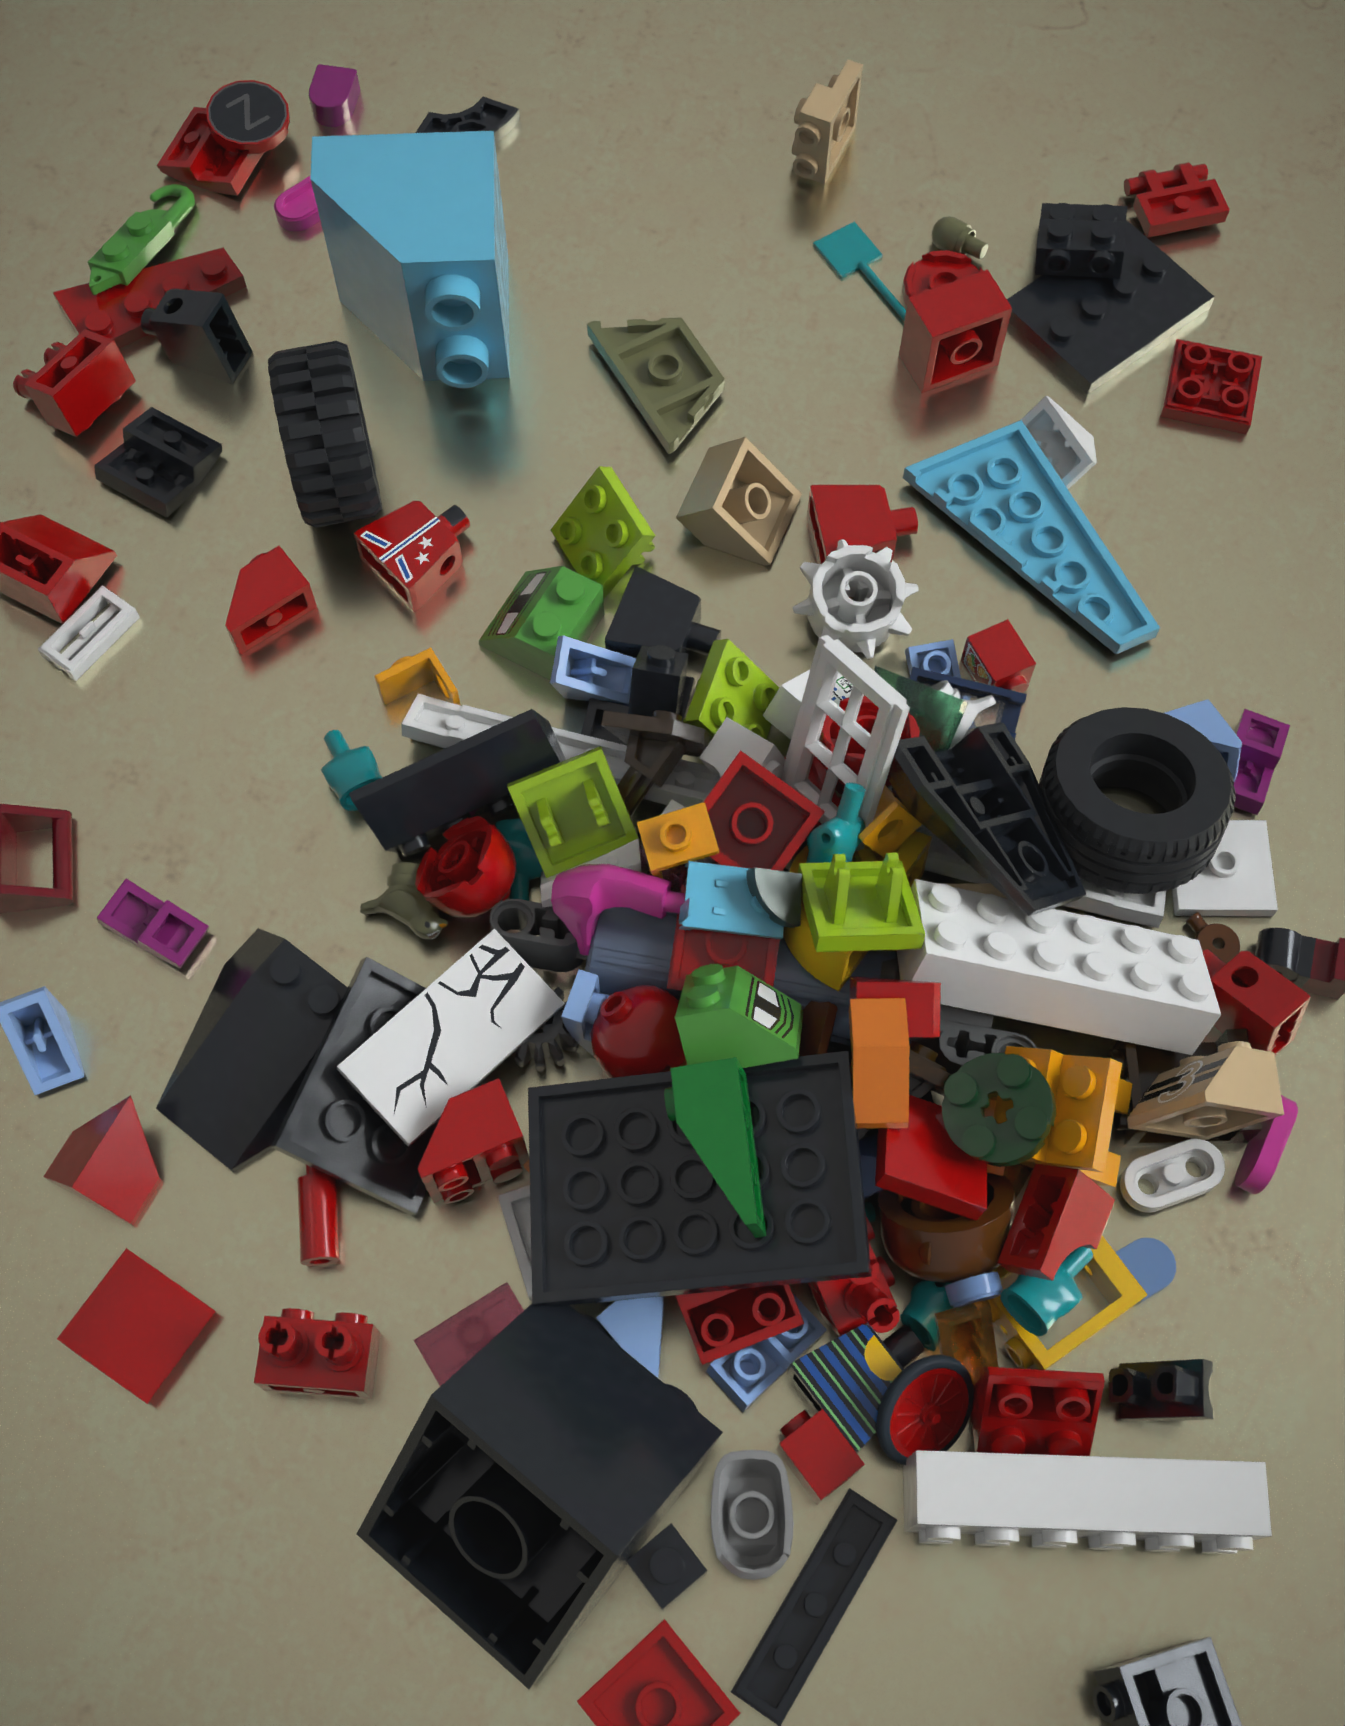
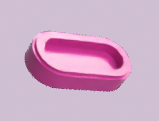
M310 176L280 194L275 200L274 210L277 221L282 228L288 231H303L321 221Z
M1283 1095L1281 1097L1284 1115L1261 1122L1262 1130L1248 1142L1235 1175V1185L1253 1195L1262 1192L1272 1179L1297 1118V1103Z

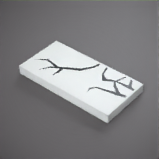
M493 929L337 1066V1070L409 1147L440 1119L449 1098L477 1086L563 1008L565 1003L510 944Z

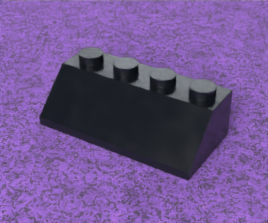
M530 709L350 792L349 795L385 851L395 853L402 851L403 856L407 857L431 846L429 838L445 832L451 826L464 819L477 817L488 811L494 817L516 808L507 787L508 783L566 759L549 720L533 709Z

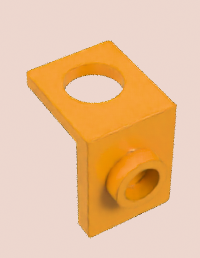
M431 647L414 656L400 658L389 669L374 676L380 698L385 705L435 680L447 702L461 706L457 688Z
M884 785L874 819L858 835V838L882 858H885L886 853L894 852L922 824L908 812L906 807L894 796L893 792Z
M703 802L637 822L650 871L655 877L663 879L662 870L719 853L706 805Z

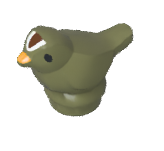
M408 862L395 863L392 865L391 875L387 877L389 888L378 898L361 903L360 912L364 915L386 913L409 926L417 936L423 939L431 940L438 937L442 928L448 925V921L440 917L438 914L439 909L426 901L423 894L415 886L416 873L420 864Z

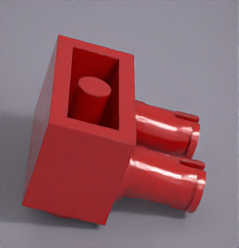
M86 329L67 346L59 342L51 344L53 349L47 348L44 352L45 366L37 373L25 369L21 371L23 377L17 375L13 381V388L18 396L33 400L49 426L75 437L87 430L98 416L111 404L117 402L123 393L136 382L115 341Z
M866 1217L869 1242L875 1239V1233ZM870 1243L871 1277L807 1283L822 1319L839 1337L865 1323H868L874 1331L885 1333L896 1327L900 1320L899 1310L896 1308V1302L889 1289L895 1285L893 1274L885 1260L880 1255L875 1256Z
M285 1308L282 1309L281 1317L264 1316L263 1326L258 1335L260 1346L254 1384L264 1391L372 1399L381 1333L374 1324L367 1323V1316L356 1313H336L335 1320L328 1321L315 1320L314 1312Z

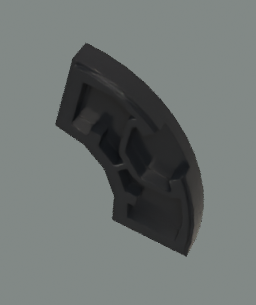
M483 96L473 107L459 113L439 114L428 112L415 133L494 131L496 143L505 137L520 121L519 108Z

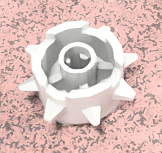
M841 539L838 541L837 550L831 552L824 563L803 562L800 566V570L811 584L808 599L793 606V612L795 614L807 615L811 627L818 637L828 635L833 640L838 639L852 652H863L867 659L874 658L875 647L885 642L890 634L904 636L910 634L912 628L900 610L905 598L919 591L917 584L905 583L897 563L893 560L890 563L893 551L890 548L885 547L881 551L874 553L872 552L873 548L870 546L848 545L845 540Z

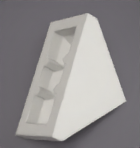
M1045 396L1021 419L1067 489L1097 463L1094 437L1050 397Z

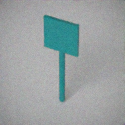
M855 221L813 242L816 250L841 279L860 269L903 321H905L906 309L868 266L881 259L883 254Z

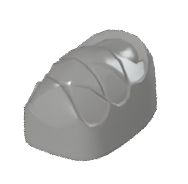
M742 1450L729 1452L717 1464L712 1487L711 1531L717 1558L726 1569L739 1578L757 1580L771 1577L788 1560L793 1540V1509L786 1468L778 1455L770 1451Z

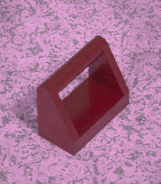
M0 804V914L71 905L73 903L72 812L61 809ZM52 828L53 888L17 886V832Z

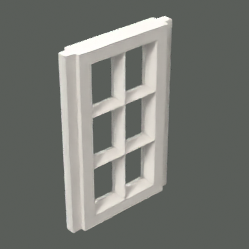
M828 635L819 637L783 766L784 771L781 780L825 811L819 819L821 824L837 814L838 807L832 802L838 778L844 784L856 783L863 786L866 791L858 815L864 820L867 827L874 819L910 707L906 704L907 699L841 641L838 639L833 640ZM838 673L853 684L845 711L831 699ZM864 695L879 708L871 734L856 722ZM826 714L840 726L833 752L819 740ZM851 737L866 750L858 776L843 763ZM814 755L828 768L821 791L808 779ZM862 841L856 852L864 849L865 844Z

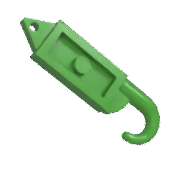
M171 184L155 190L150 195L152 202L167 196L179 197V199L168 211L161 209H150L141 213L136 211L88 261L91 270L89 287L93 295L118 284L127 286L175 235V228L189 215L195 205L194 194L188 187L180 184Z

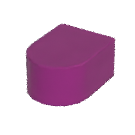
M322 64L317 65L308 96L313 116L319 124L326 127H338L351 119L361 91L356 69Z

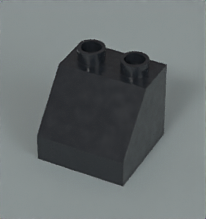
M531 1304L431 1394L356 1535L525 1687L530 1689L567 1645L627 1566L626 1561L638 1552L664 1518L723 1432L698 1412L696 1405L685 1392L673 1385L663 1383L612 1341L610 1334L599 1321L589 1315L577 1312L570 1305L549 1307Z

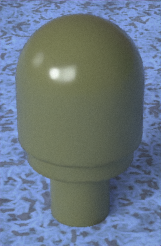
M948 216L939 219L933 226L932 241L938 249L950 250L965 255L969 254L979 260L985 256L988 244L975 238L976 231L972 229L971 225L955 217Z

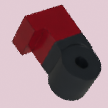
M1266 928L1259 932L1255 956L1308 993L1336 1000L1345 993V938H1339L1336 942L1304 936L1286 928Z

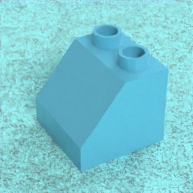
M494 131L313 136L310 179L340 302L423 381L440 380L452 387L470 388L480 385L486 379L510 378L508 248Z

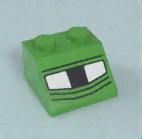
M564 566L526 571L479 639V645L551 680L558 636H567L587 642L604 616L603 585Z
M709 964L695 969L692 974L686 975L675 1020L687 1065L737 1057L742 1068L798 1059L803 1022V1010L800 1003L739 966L723 968L720 964Z

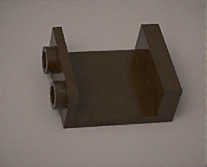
M1226 1029L1216 1042H1201L1193 1055L1118 1040L1113 1049L1108 1051L1107 1058L1121 1062L1120 1078L1133 1084L1128 1114L1114 1112V1124L1117 1130H1123L1124 1145H1175L1189 1139H1194L1129 1129L1127 1118L1159 1074L1179 1067L1180 1060L1184 1058L1215 1054L1218 1052V1046L1224 1043L1235 1041L1249 1043L1247 1029ZM1260 1122L1205 1141L1211 1144L1248 1143L1262 1130V1123Z

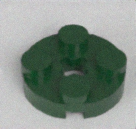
M1003 1053L981 1055L965 1063L956 1073L950 1075L945 1082V1095L942 1102V1116L945 1128L952 1141L973 1159L996 1167L1012 1166L1032 1158L1045 1144L1043 1141L1049 1135L1051 1125L1054 1126L1056 1118L1054 1094L1040 1071L1030 1065L1023 1057ZM995 1096H1000L1003 1101L1012 1100L1014 1107L1006 1111L1007 1121L999 1124L993 1116L985 1117L984 1114L985 1108L990 1106V1099Z

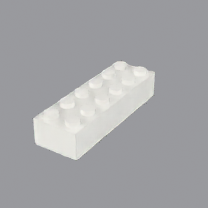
M915 879L911 886L925 930V937L922 949L897 950L900 980L940 982V1004L1188 1055H1193L1221 1016L1199 940L1053 908L1028 916L1007 898L960 889L943 883L937 884Z
M916 1450L907 1458L906 1465H903L904 1532L919 1533V1543L953 1544V1541L961 1540V1534H974L975 1545L1010 1546V1543L1019 1542V1536H1032V1547L1066 1548V1545L1078 1544L1077 1538H1088L1089 1549L1123 1550V1547L1136 1546V1540H1145V1551L1180 1552V1549L1195 1548L1194 1542H1201L1202 1553L1237 1554V1551L1253 1550V1540L1272 1536L1265 1462Z

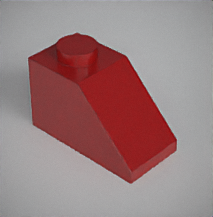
M280 545L267 553L257 555L239 571L225 624L234 648L239 655L317 608L310 583Z

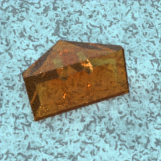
M987 1299L934 1313L940 1355L949 1356L961 1362L968 1370L973 1384L976 1367H999L991 1305Z

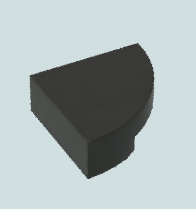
M756 867L746 870L749 891L752 897L756 896L762 908L769 914V918L784 927L795 928L801 926L802 873Z

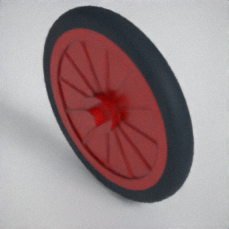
M945 1355L923 1357L902 1370L889 1385L879 1406L876 1430L881 1448L893 1461L906 1465L907 1458L916 1450L947 1451L961 1436L971 1416L974 1399V1386L971 1376L961 1362Z

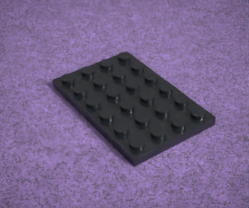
M849 1051L799 1056L798 1059L743 1068L747 1078L766 1236L755 1238L746 1227L676 1120H669L665 1106L664 1090L665 1088L672 1087L671 1071L529 1087L532 1304L534 1306L556 1307L871 1277L858 1126L853 1103L851 1056Z

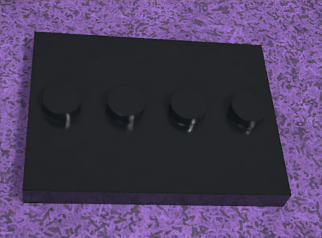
M1126 220L1125 250L1121 278L1042 275L1007 299L1012 307L1009 323L1087 395L1208 310L1215 297L1128 220Z
M365 957L360 961L271 1148L409 1215L417 1214L427 1191L417 1168L439 1120L408 1147L337 1070V1066L426 988Z

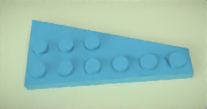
M1022 420L904 468V480L1115 654H1119L1157 636L1160 629L1159 625Z

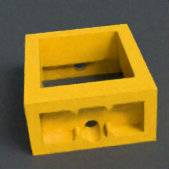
M1103 1236L1097 1249H1091L1093 1259L1083 1270L1110 1305L1048 1350L1037 1336L1024 1329L1004 1307L1001 1296L973 1305L987 1324L991 1325L995 1322L1008 1340L1004 1343V1347L1010 1358L1020 1369L1047 1370L1148 1295ZM1001 1265L992 1271L998 1272L1000 1280L1011 1274Z

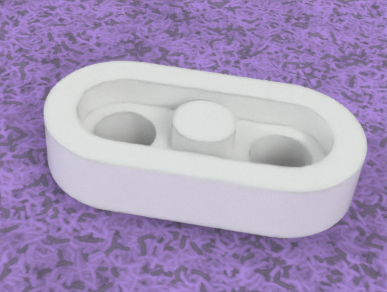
M1189 1139L1132 1161L1121 1175L1120 1190L1125 1201L1134 1209L1141 1212H1156L1211 1191L1224 1176L1225 1162L1221 1152L1210 1142L1202 1139ZM1186 1162L1197 1164L1201 1170V1176H1191L1186 1170ZM1146 1179L1150 1181L1154 1187V1193H1143L1138 1187V1180Z

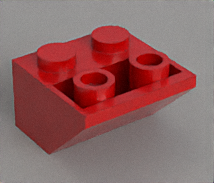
M41 514L0 522V593L63 624L70 618L115 560L117 554L114 550Z
M499 1078L449 1098L417 1168L433 1203L444 1200L445 1204L458 1202L470 1196L474 1192V1186L493 1179L494 1183L510 1180L523 1171V1164L529 1160L523 1134Z
M790 1284L675 1295L702 1365L804 1324Z
M976 1367L973 1384L974 1399L971 1412L975 1452L1090 1456L1105 1383L1103 1373Z

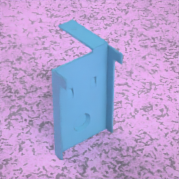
M688 861L685 864V867H688L685 902L680 906L679 924L682 925L679 929H697L773 939L783 938L784 926L773 922L769 918V914L758 902L756 896L752 897L749 891L746 870L750 868Z

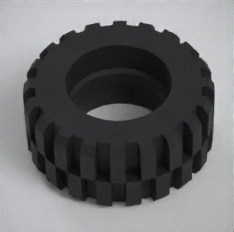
M336 340L276 351L268 359L270 386L285 459L304 523L317 528L375 517L382 510V502L366 421L347 344Z

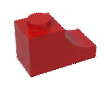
M1036 1164L997 1263L1010 1273L1053 1281L1062 1262L1075 1249L1079 1247L1097 1249L1115 1199L1079 1169Z

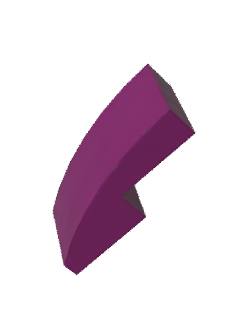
M1244 709L1235 730V734L1242 741L1238 773L1233 785L1236 792L1234 807L1258 815L1265 802L1274 769L1281 758L1290 725Z
M128 879L123 881L97 916V921L102 926L178 968L183 966L209 929L207 924L169 900L161 901Z

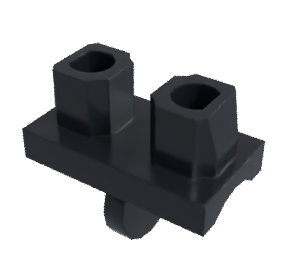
M1205 1359L1119 1363V1368L1111 1369L1109 1372V1400L1111 1403L1119 1405V1419L1127 1422L1214 1419L1213 1407L1209 1396V1382L1213 1373V1362Z

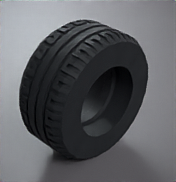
M1121 707L1101 710L1073 722L1058 735L1051 745L1039 781V786L1049 811L1058 827L1078 876L1098 887L1120 893L1147 894L1167 891L1186 884L1189 880L1197 877L1198 874L1205 870L1213 858L1232 816L1236 799L1232 774L1220 752L1206 736L1191 725L1175 717L1144 708ZM1126 787L1140 791L1156 800L1167 812L1146 814L1128 810L1107 798L1099 788Z

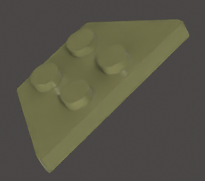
M682 317L661 318L657 321L631 319L627 320V327L601 328V321L587 323L588 336L667 453L674 452L724 391L725 378Z

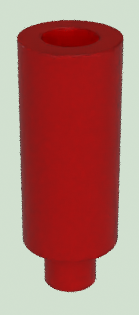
M305 1164L306 1175L297 1179L300 1263L306 1266L333 1264L340 1260L336 1179Z

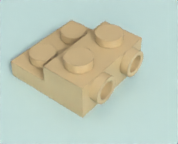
M848 59L839 76L834 74L831 77L828 87L816 83L808 98H801L794 116V123L799 126L795 132L792 145V154L796 155L793 162V169L796 175L822 184L826 183L856 128L863 64Z

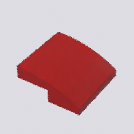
M193 107L160 159L157 167L162 173L186 184L212 192L238 196L263 153L248 154V150L237 149L236 153L225 149L215 142L208 129L206 108Z
M126 1248L63 1329L57 1340L148 1404L216 1311Z

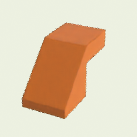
M905 998L850 999L851 1079L858 1129L908 1128L910 1045Z

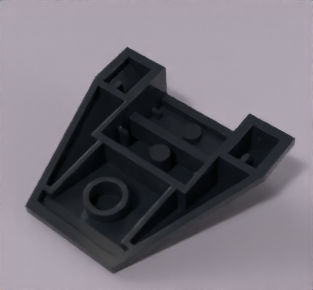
M1003 722L978 726L951 749L938 752L933 751L925 736L899 740L887 776L892 785L894 796L921 824L1026 915L1031 916L1079 900L1086 895L1031 765Z
M258 928L224 964L156 1109L232 1172L237 1171L271 1150V1145L348 987L285 938Z

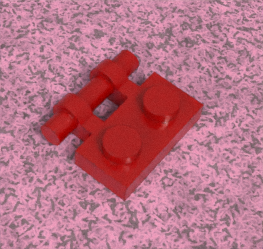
M1187 162L1175 165L1173 170L1159 173L1154 169L1142 171L1138 177L1124 180L1126 196L1136 195L1133 208L1147 238L1226 222L1230 209L1216 179L1207 180L1208 168L1206 164L1192 166Z

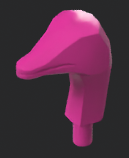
M585 864L563 871L555 877L552 885L551 902L554 913L564 922L577 940L580 954L588 956L591 940L603 910L614 907L631 908L663 919L667 912L680 914V906L685 902V893L671 891V881L611 864Z

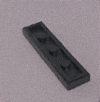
M851 1488L847 1490L730 1691L732 1694L776 1725L781 1726L895 1526L896 1518Z

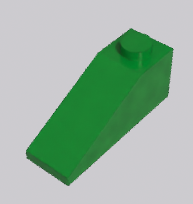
M737 1057L670 1068L672 1087L665 1088L664 1090L665 1106L669 1120H676L755 1238L766 1236L747 1078L744 1069Z

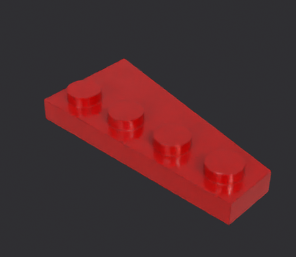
M223 247L143 268L127 286L118 284L96 295L92 294L89 283L53 292V295L78 335L86 329L113 339L118 349H121L149 335L142 330V314L149 307L156 309L166 292L170 289L217 292L227 297L247 286L243 274Z

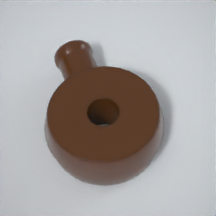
M1199 912L1186 920L1187 925L1196 933L1193 939L1199 940L1202 952L1210 949L1226 964L1240 952L1239 937L1230 927L1219 923L1208 925Z

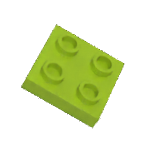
M599 466L551 528L552 534L575 571L603 585L604 598H606L632 565L642 564L645 561L642 555L643 552H651L655 549V545L652 542L655 534L612 467Z
M729 639L713 641L683 722L706 729L714 737L726 717L762 738L767 739L772 724L765 719L763 714L779 690V687Z
M601 746L508 783V790L546 878L603 856L636 839L639 841Z
M897 852L886 853L884 861L846 862L845 854H833L831 862L799 863L798 873H802V901L816 952L922 949L925 930L903 863L899 861Z

